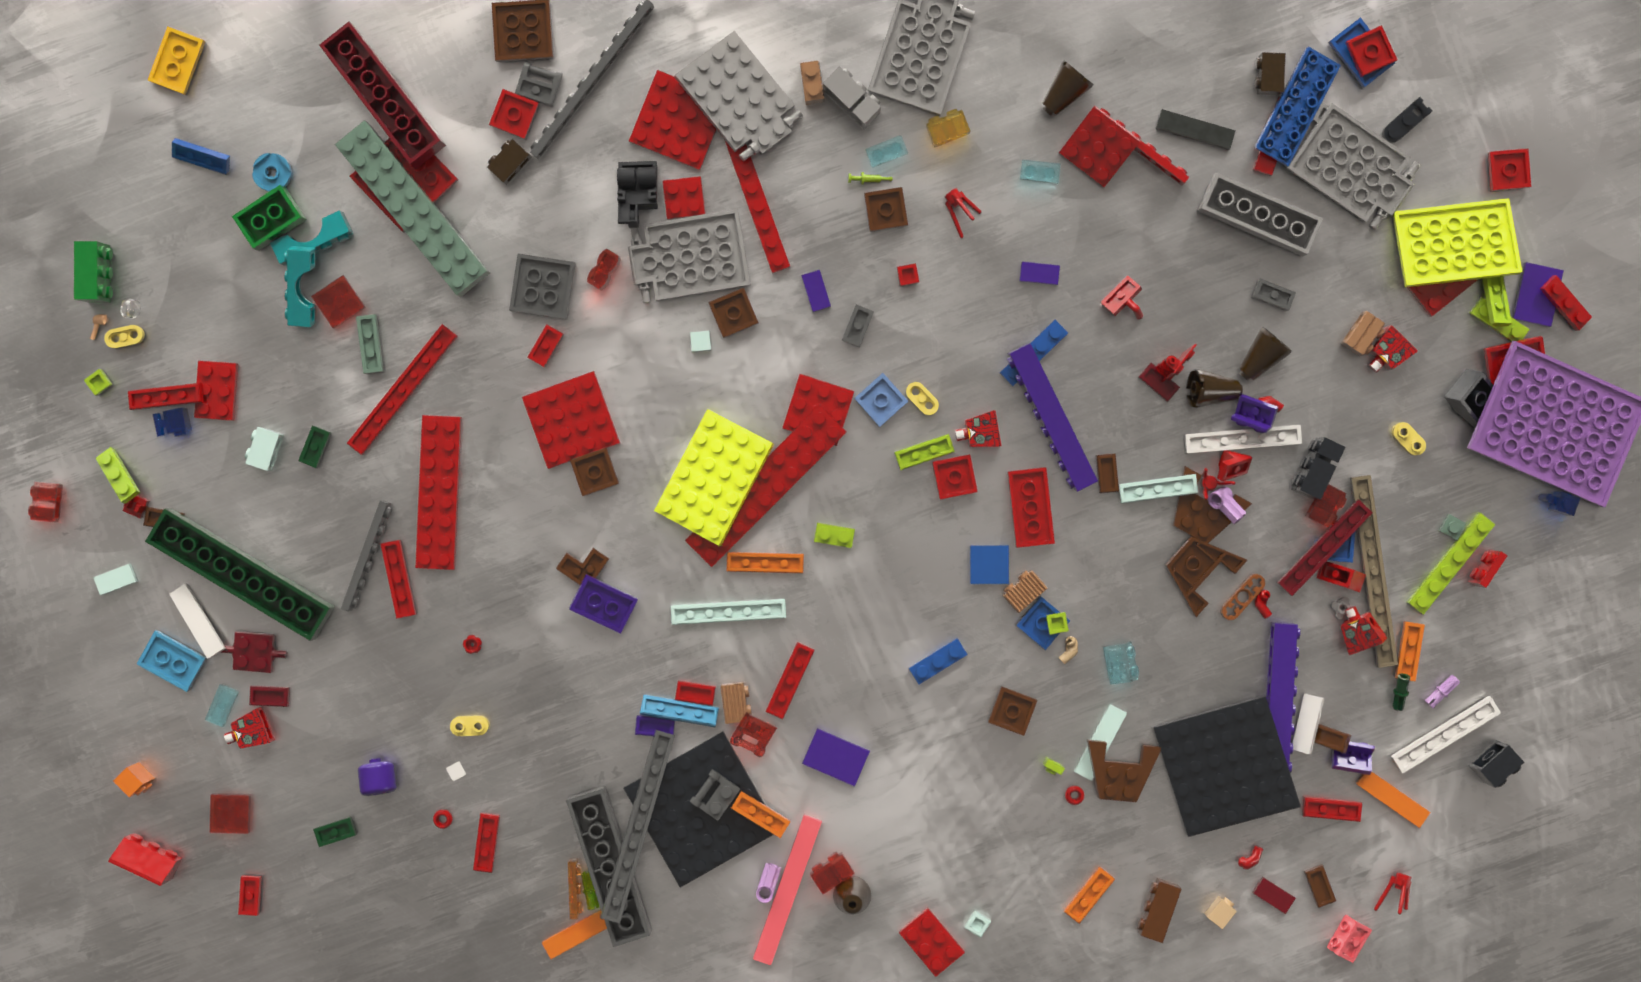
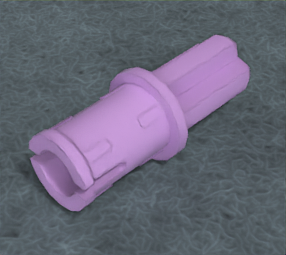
M1451 675L1439 687L1436 686L1437 689L1425 701L1429 704L1435 699L1430 704L1434 709L1445 697L1448 698V694L1459 685L1460 681L1454 675Z

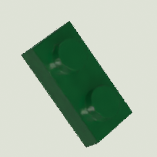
M312 425L298 461L318 468L331 432Z
M351 816L313 829L319 847L357 835Z

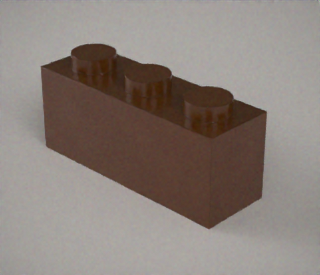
M1159 878L1156 879V882H1152L1150 899L1146 900L1143 911H1145L1144 916L1139 919L1137 925L1141 936L1163 943L1182 890L1179 885Z

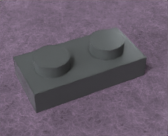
M1260 278L1252 297L1289 311L1296 292Z
M856 304L842 341L860 348L874 311Z

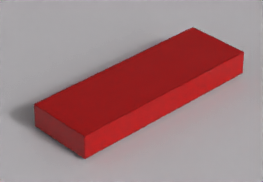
M1314 797L1303 798V817L1361 822L1362 802Z
M480 813L473 871L493 872L500 815Z

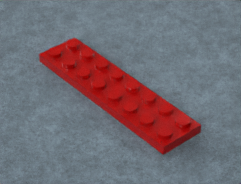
M422 415L415 568L455 570L462 417Z

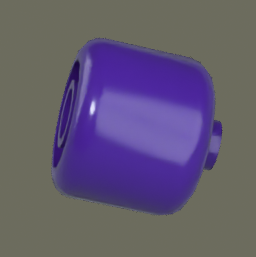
M381 758L371 759L368 764L361 765L358 768L359 788L363 796L386 794L396 790L395 769L392 762L381 761Z

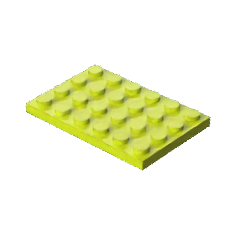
M1509 198L1394 212L1393 221L1405 287L1518 275L1522 273Z
M707 409L654 511L721 546L774 444Z

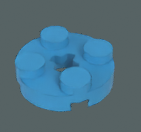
M265 153L259 156L253 164V180L261 189L271 191L278 185L286 187L293 177L290 163L279 154ZM269 168H276V175L274 177H268L270 173Z

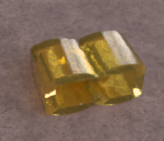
M957 109L948 111L945 117L935 116L928 120L929 123L926 124V129L934 148L970 134L971 131L963 110L957 111Z

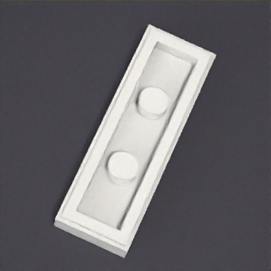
M1304 693L1293 739V750L1312 754L1325 698Z

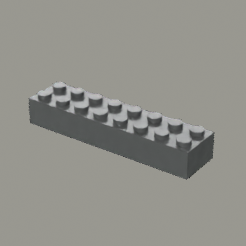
M605 786L570 796L566 800L601 911L603 910L623 842ZM635 877L632 880L620 924L605 920L613 947L650 936L652 931Z

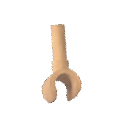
M98 314L93 317L94 328L90 339L95 340L99 326L106 325L107 315Z

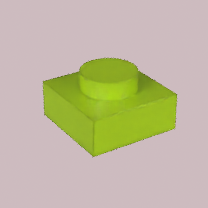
M98 369L84 379L95 396H98L113 385L102 369Z
M1066 612L1046 615L1049 634L1069 631Z
M1048 757L1043 762V765L1046 767L1045 770L1053 775H1056V773L1062 775L1065 770L1063 765Z

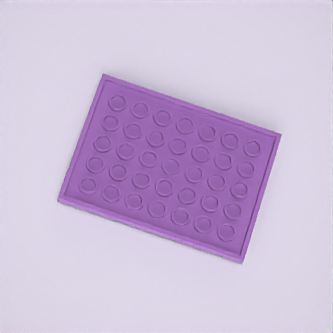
M1512 341L1467 449L1600 507H1606L1641 424V397L1519 342Z

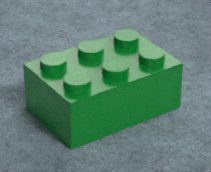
M278 185L232 216L251 247L257 251L262 250L271 242L307 220L287 188L282 185Z
M74 241V300L87 303H110V298L113 296V289L110 287V279L113 277L110 260L113 258V251L110 245L98 241Z

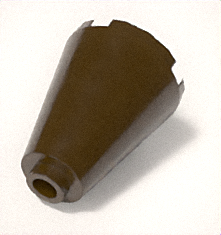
M1064 60L1042 102L1045 105L1042 109L1049 115L1053 113L1057 115L1092 88L1094 84Z
M1262 327L1239 367L1241 370L1240 375L1248 381L1250 378L1255 380L1290 355L1292 350L1270 331Z
M1194 369L1195 371H1191L1188 376L1186 389H1190V395H1187V400L1191 407L1198 408L1237 400L1243 393L1242 385L1235 379L1199 369Z
M844 877L834 888L833 900L840 911L851 915L858 914L868 907L871 901V890L865 880L860 877Z

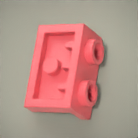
M1345 915L1328 943L1327 948L1338 956L1354 963L1372 929Z

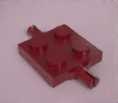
M236 631L233 646H225L226 649L221 651V653L232 654L233 670L272 673L275 658H287V651L276 650L274 644L275 634Z

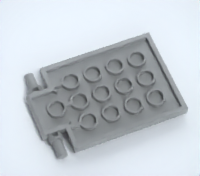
M898 0L868 92L941 115L971 26L970 22L955 18L954 15H963L973 19L975 11L958 4L959 0H912L918 2L917 5L905 0Z
M735 31L674 76L734 152L749 141L751 142L748 145L749 148L739 155L742 161H745L753 154L760 153L762 155L790 134L792 132L790 128L794 126L797 120L803 117L801 111L798 110L790 117L781 118L794 108L795 105Z
M1331 103L1286 169L1364 222H1367L1376 207H1378L1377 216L1370 224L1376 230L1383 219H1386L1388 215L1391 217L1394 215V212L1414 186L1412 182L1415 178L1414 174L1421 164L1414 161L1408 171L1401 175V171L1411 157Z
M738 209L643 224L646 244H643L642 239H640L638 228H631L632 240L628 251L634 285H638L639 290H641L643 303L650 302L648 289H650L649 283L653 282L656 301L751 285Z

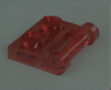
M746 712L733 733L730 743L736 747L741 746L752 751L754 755L762 757L765 754V747L777 728ZM746 734L759 741L755 745L742 739V736Z

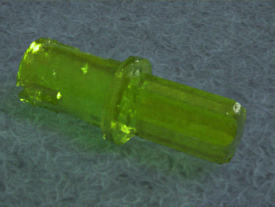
M584 871L581 873L584 888L582 893L585 894L587 909L594 910L595 907L599 908L600 906L589 871Z

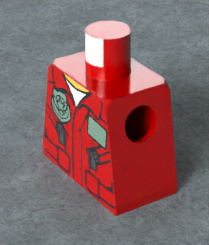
M1392 325L1384 329V333L1376 340L1373 349L1370 351L1375 359L1368 366L1376 373L1383 366L1387 370L1396 368L1418 351Z
M996 410L965 420L966 428L955 430L957 441L968 439L969 447L1002 446Z
M1356 606L1345 610L1349 620L1344 621L1341 629L1349 655L1382 644L1387 639L1385 633L1370 612L1360 615Z
M263 707L254 709L232 722L231 727L233 731L224 734L227 744L237 742L240 749L267 744L275 740Z

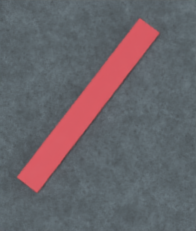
M805 814L802 818L753 957L756 961L768 965L772 964L822 820Z

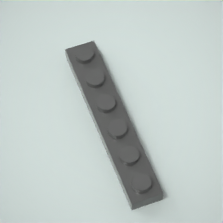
M385 500L379 502L344 598L342 610L352 611L358 605L359 598L357 596L359 590L362 591L365 586L366 580H364L366 572L368 573L371 569L372 562L370 560L372 554L375 555L378 550L379 544H377L379 536L381 537L384 533V521L386 518H389L392 511L390 502Z

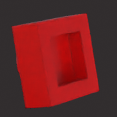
M916 263L897 267L900 286L919 283Z

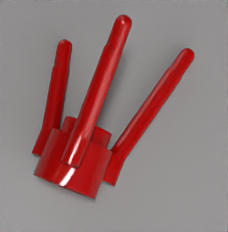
M954 188L944 196L947 200L944 204L949 209L960 238H963L964 235L952 206L954 208L960 206L972 221L975 218L963 202L965 201L979 214L982 211L962 191L959 192L957 188Z
M1207 468L1204 469L1202 473L1203 478L1200 482L1205 500L1208 499L1207 492L1214 490L1217 485H1235L1234 481H1217L1214 476L1207 475Z
M1398 872L1396 877L1391 876L1390 882L1374 910L1377 911L1393 884H1395V888L1401 890L1398 914L1402 913L1403 904L1404 909L1408 910L1412 877Z

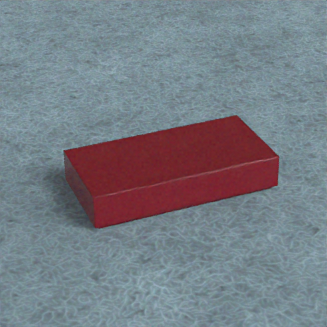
M1152 363L1138 377L1166 402L1180 388L1170 379L1162 383L1161 381L1164 377L1157 372L1156 366Z
M250 686L249 705L289 707L290 687Z
M1263 876L1252 892L1284 914L1287 913L1296 899Z

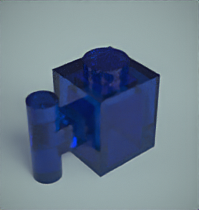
M181 407L163 411L164 420L161 419L160 413L152 414L157 437L165 436L164 428H166L167 434H174L175 437L184 436L186 431L192 430L187 408Z
M1554 491L1553 495L1541 493L1538 496L1540 501L1550 503L1548 510L1565 516H1574L1580 501L1579 497L1559 491Z

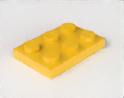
M167 26L148 81L186 95L206 41Z

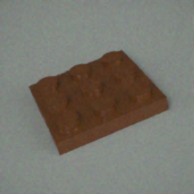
M550 0L491 3L496 62L554 58Z

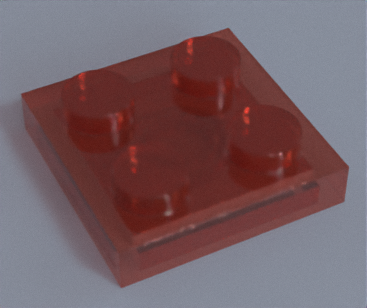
M342 275L311 296L334 329L366 308L345 275Z
M212 793L210 795V833H250L251 794Z

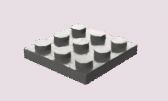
M517 254L509 311L567 319L575 262Z

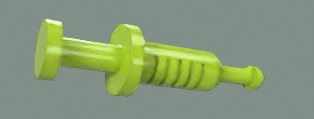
M861 172L860 176H851V173H848V183L860 181L861 185H864V182L880 183L881 180H893L891 176L864 175V172Z

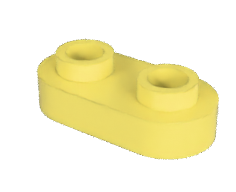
M129 325L107 331L104 340L110 348L118 349L140 344L144 340L145 333L141 327ZM137 332L138 336L134 339L133 333ZM115 336L119 337L118 342L114 341Z
M913 382L908 385L906 389L907 397L923 414L932 415L937 412L939 407L937 399L921 383ZM914 388L919 390V394L916 396L912 394ZM927 402L932 403L931 409H926L925 404Z
M1401 422L1393 426V438L1408 454L1421 455L1425 451L1426 443L1424 439L1408 423ZM1402 428L1406 430V434L1404 436L1400 433ZM1416 442L1419 444L1417 450L1414 448V443Z
M458 716L450 724V730L456 736H480L489 729V721L484 716ZM458 723L462 724V730L457 729L456 725ZM476 723H480L482 725V728L477 729L475 726Z

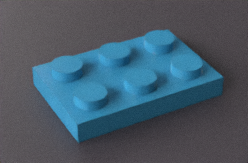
M155 630L137 665L188 692L207 657Z

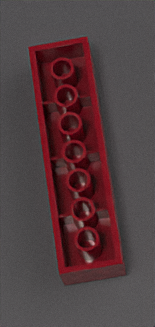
M350 21L319 44L411 166L415 169L419 168L446 146Z

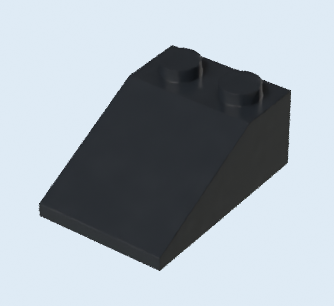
M1466 369L1444 398L1453 410L1476 428L1493 384L1484 372Z

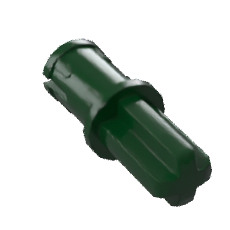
M1400 673L1397 676L1396 688L1393 690L1395 694L1393 708L1396 711L1404 709L1406 697L1409 695L1408 685L1410 676L1404 673Z

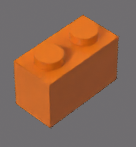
M138 762L126 767L113 782L128 797H131L133 795L139 796L142 792L148 791L152 787L151 782L155 777Z

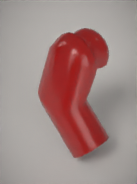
M1254 845L1251 856L1248 858L1241 857L1238 865L1245 870L1256 866L1264 849Z

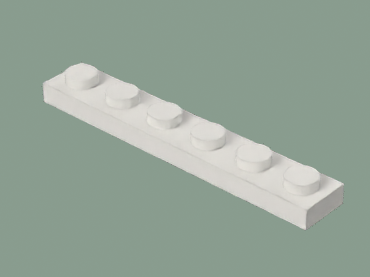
M1301 425L1272 427L1267 433H1258L1253 429L1184 434L1186 453L1302 444Z
M1488 696L1393 754L1391 758L1399 771L1404 773L1501 712L1493 699Z

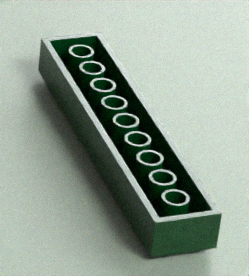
M164 508L145 540L146 543L309 641L317 638L335 608L334 605L172 508Z

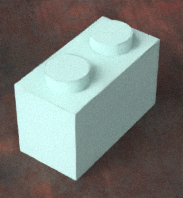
M257 427L251 436V448H248L245 454V459H247L245 464L266 471H272L284 434Z

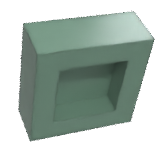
M1447 514L1439 531L1454 540H1458L1467 523Z

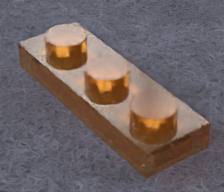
M570 858L568 861L570 919H578L580 913H583V903L579 902V894H582V883H579L578 875H581V864H578V858Z

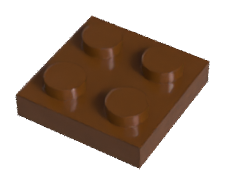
M902 187L864 193L870 232L908 226Z
M744 288L708 302L723 338L759 324Z
M607 448L570 460L582 496L619 484Z
M1001 686L988 723L1024 736L1038 700Z

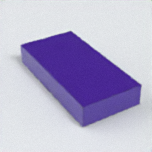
M1021 262L1019 281L1058 285L1060 265Z
M820 270L801 275L812 311L816 312L831 307Z
M637 715L635 735L654 736L655 730L674 735L675 721Z

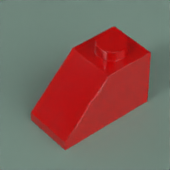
M1326 561L1320 567L1316 578L1360 593L1366 574Z

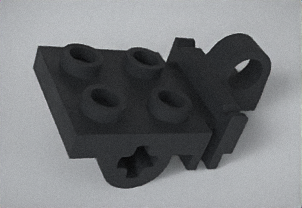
M657 161L618 162V224H628L629 228H639V210L658 209Z

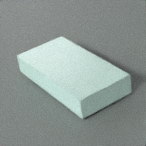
M131 564L93 577L100 595L138 582Z

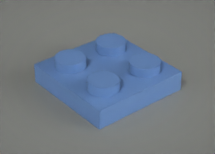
M884 373L854 398L879 427L908 402Z

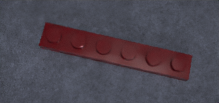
M1357 499L1277 583L1290 596H1293L1373 512Z

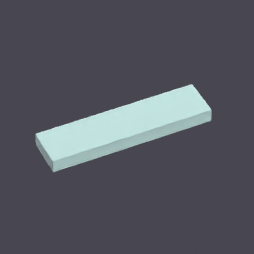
M1196 474L1119 484L1122 504L1198 493Z
M1109 704L1090 740L1106 741L1107 753L1127 713ZM1087 745L1074 772L1092 781L1094 776Z

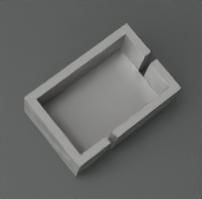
M839 66L823 82V90L865 130L880 114L881 106L879 104L881 102L874 95L870 97L866 93V87L859 81L856 83L851 78L853 75L846 68L842 69Z

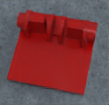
M1196 343L1184 351L1178 359L1171 355L1156 366L1157 372L1164 377L1161 381L1162 383L1167 379L1171 380L1183 370V364L1186 360L1189 361L1195 354L1193 349L1196 347Z

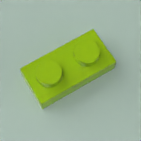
M817 523L814 542L852 548L855 529Z

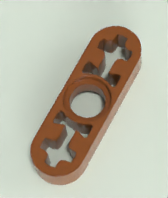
M1251 574L1222 605L1221 615L1228 620L1236 619L1264 588L1265 579L1259 574ZM1252 579H1260L1258 581V583L1260 584L1259 587L1254 586L1251 589L1252 591H1254L1253 594L1248 589L1244 588L1246 585L1249 588L1253 585ZM1242 591L1248 594V599L1245 602L1238 600V594ZM1233 600H1234L1237 604L1241 605L1240 608H1239L1238 606H1236V607L1233 609V612H1234L1233 615H1230V614H1229L1228 616L1226 615V614H1227L1226 608H1227V607L1232 608V607L1235 605L1234 603H1232Z

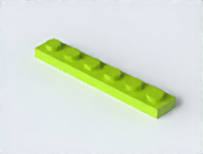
M1477 513L1461 533L1459 539L1454 542L1407 603L1424 615L1495 524L1482 513Z

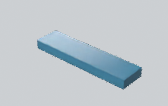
M643 695L640 715L715 728L719 708Z

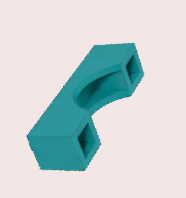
M339 210L322 218L321 231L313 240L298 242L293 237L285 235L271 242L270 245L279 264L287 266V263L284 261V255L291 246L315 248V251L319 249L326 250L332 247V243L336 241L343 242L349 239V235L353 234V231L344 212Z
M291 246L284 255V261L287 263V270L284 275L285 282H287V289L285 290V301H287L285 319H287L288 326L311 327L315 324V304L307 300L302 294L300 281L305 272L315 267V248Z

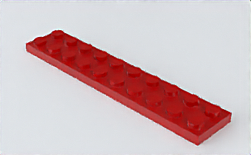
M819 405L767 457L722 545L718 546L694 532L685 541L713 567L847 431Z

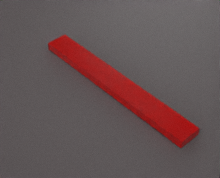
M442 324L349 439L347 444L360 455H363L458 336Z

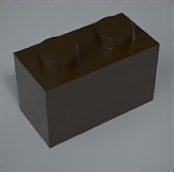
M1262 52L1256 58L1255 69L1258 70V77H1255L1254 88L1257 89V94L1281 95L1284 92L1286 53Z
M513 139L506 141L502 145V151L497 156L493 155L489 159V165L487 166L506 185L532 158Z

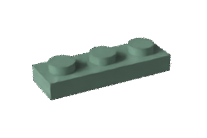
M377 315L356 316L363 374L384 372Z

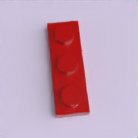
M1553 275L1540 288L1575 331H1580L1592 318L1557 275Z

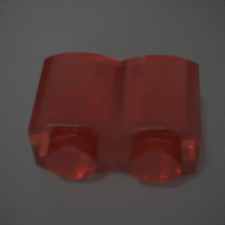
M608 249L602 251L598 257L597 265L588 274L587 282L601 291L605 289L610 282L611 274L618 269L621 258Z
M34 482L30 489V495L33 500L28 508L30 520L59 521L62 484Z
M1328 484L1322 499L1313 500L1305 516L1325 527L1333 525L1338 518V515H1336L1339 508L1342 509L1347 501V498H1345L1347 493Z
M834 852L827 857L828 861L821 864L819 862L811 868L810 876L822 894L830 891L839 883L855 874L842 852L839 854Z

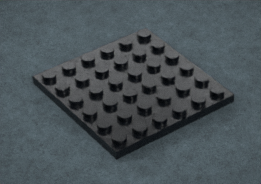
M1266 695L1154 726L1159 747H1161V753L1188 837L1301 807Z
M724 731L667 762L647 829L680 888L774 835L731 809L741 791L765 805ZM712 769L740 788L718 821L690 802L691 798L696 796L704 785ZM641 778L623 788L632 805L634 804ZM716 780L702 799V802L705 804L708 802L720 785L719 781Z

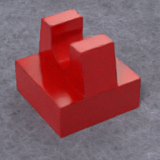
M135 496L124 504L122 511L141 519L150 501L140 496Z

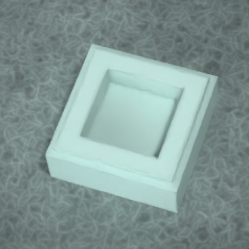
M710 331L690 332L692 352L711 350Z
M974 911L964 927L981 938L991 920Z

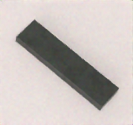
M1164 109L1161 110L1156 129L1227 150L1231 149L1236 130Z

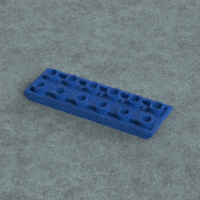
M1308 46L1303 52L1284 92L1281 94L1258 138L1255 148L1288 167L1341 65Z

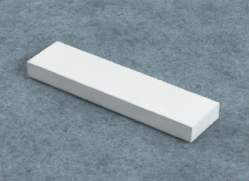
M184 584L171 592L169 595L207 659L226 649L188 584Z

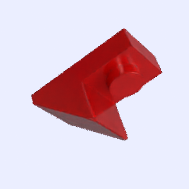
M1224 450L1219 461L1217 478L1223 482L1247 474L1253 457Z

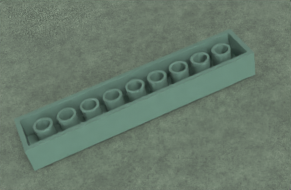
M367 121L361 122L334 144L457 296L462 297L490 274L480 259Z

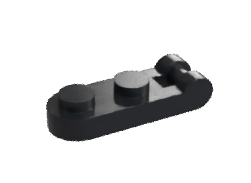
M1418 97L1384 127L1382 137L1390 143L1399 141L1433 110L1430 107H1426L1423 103L1424 100ZM1415 108L1421 112L1418 116L1413 112Z

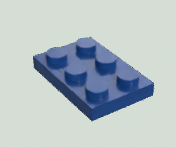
M1360 17L1328 43L1364 88L1393 66L1395 62L1360 77L1345 44L1346 41L1370 31Z

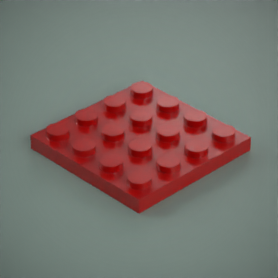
M657 70L629 142L701 170L716 133V128L674 76Z
M390 138L385 141L386 145L433 203L459 180L436 155L415 169L409 164ZM355 170L349 177L404 233L405 231Z
M595 371L522 397L548 469L570 462L571 459L620 443Z

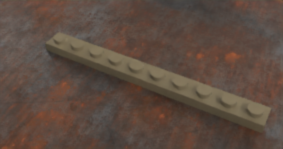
M1371 475L1351 477L1353 503L1359 499L1373 512L1357 531L1363 572L1366 574L1365 586L1369 612L1387 637L1382 644L1374 646L1377 667L1398 665Z

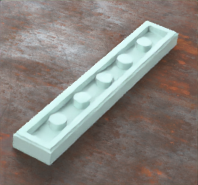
M785 599L671 605L672 625L786 618Z

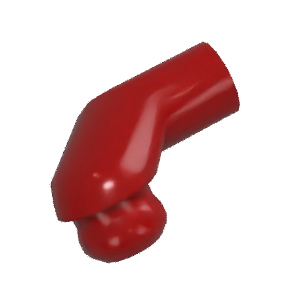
M1272 396L1258 398V400L1277 406L1278 413L1284 406V404Z
M1261 590L1255 599V607L1264 619L1272 615V612L1266 606L1268 598H1270V592L1267 590Z

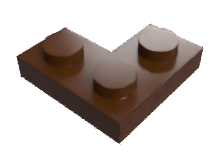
M595 548L591 550L583 563L569 553H566L556 569L581 585L586 574L597 578L610 558Z

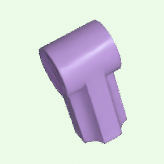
M1222 486L1208 496L1210 506L1214 509H1220L1233 524L1239 522L1246 515V512L1233 499V493L1228 487Z
M765 863L756 891V897L762 903H767L773 898L781 867L775 864ZM763 888H767L770 891V895L766 898L762 897L759 893Z

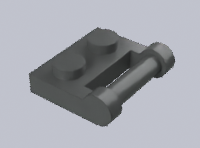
M525 61L515 94L553 106L563 73L545 70ZM533 73L552 79V85L529 78L528 74Z
M712 769L708 779L697 795L691 798L690 802L718 821L740 788ZM716 780L719 781L720 785L706 804L702 802V799Z

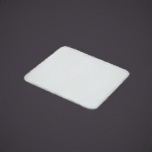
M459 761L446 768L453 781L466 775Z

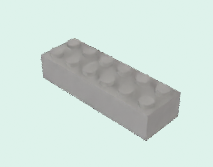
M1215 173L1212 176L1197 210L1302 257L1309 253L1323 221L1321 217L1219 173Z

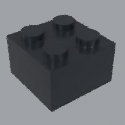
M1496 740L1468 766L1483 783L1496 788L1504 785L1511 774H1516L1520 771L1521 765L1525 762L1510 745Z

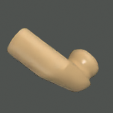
M1069 636L1065 640L1066 651L1059 657L1064 665L1078 653V641L1075 637Z

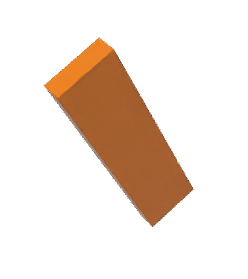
M727 552V571L803 573L804 554Z
M1373 772L1370 775L1361 774L1355 783L1419 828L1431 813Z
M601 909L542 941V945L550 959L607 929L605 920L600 918Z

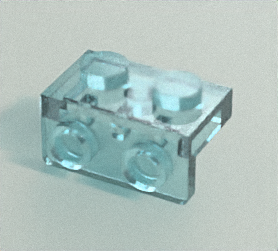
M1131 641L1103 647L1110 685L1133 682L1138 679L1139 668L1135 662L1136 651Z

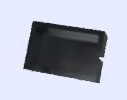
M1326 437L1312 440L1308 446L1309 453L1307 458L1304 457L1299 466L1301 470L1292 480L1291 485L1293 487L1291 490L1310 499L1321 500L1337 467L1330 462L1332 460L1339 463L1346 447Z

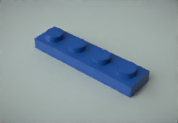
M1056 320L1031 342L1039 361L1068 334ZM1008 364L1000 374L1013 387L1017 383L1015 376L1018 374L1015 368L1011 369Z

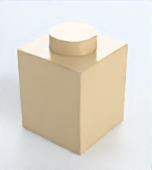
M1218 896L1204 914L1223 930L1237 911L1233 908L1234 903L1227 897L1222 899Z

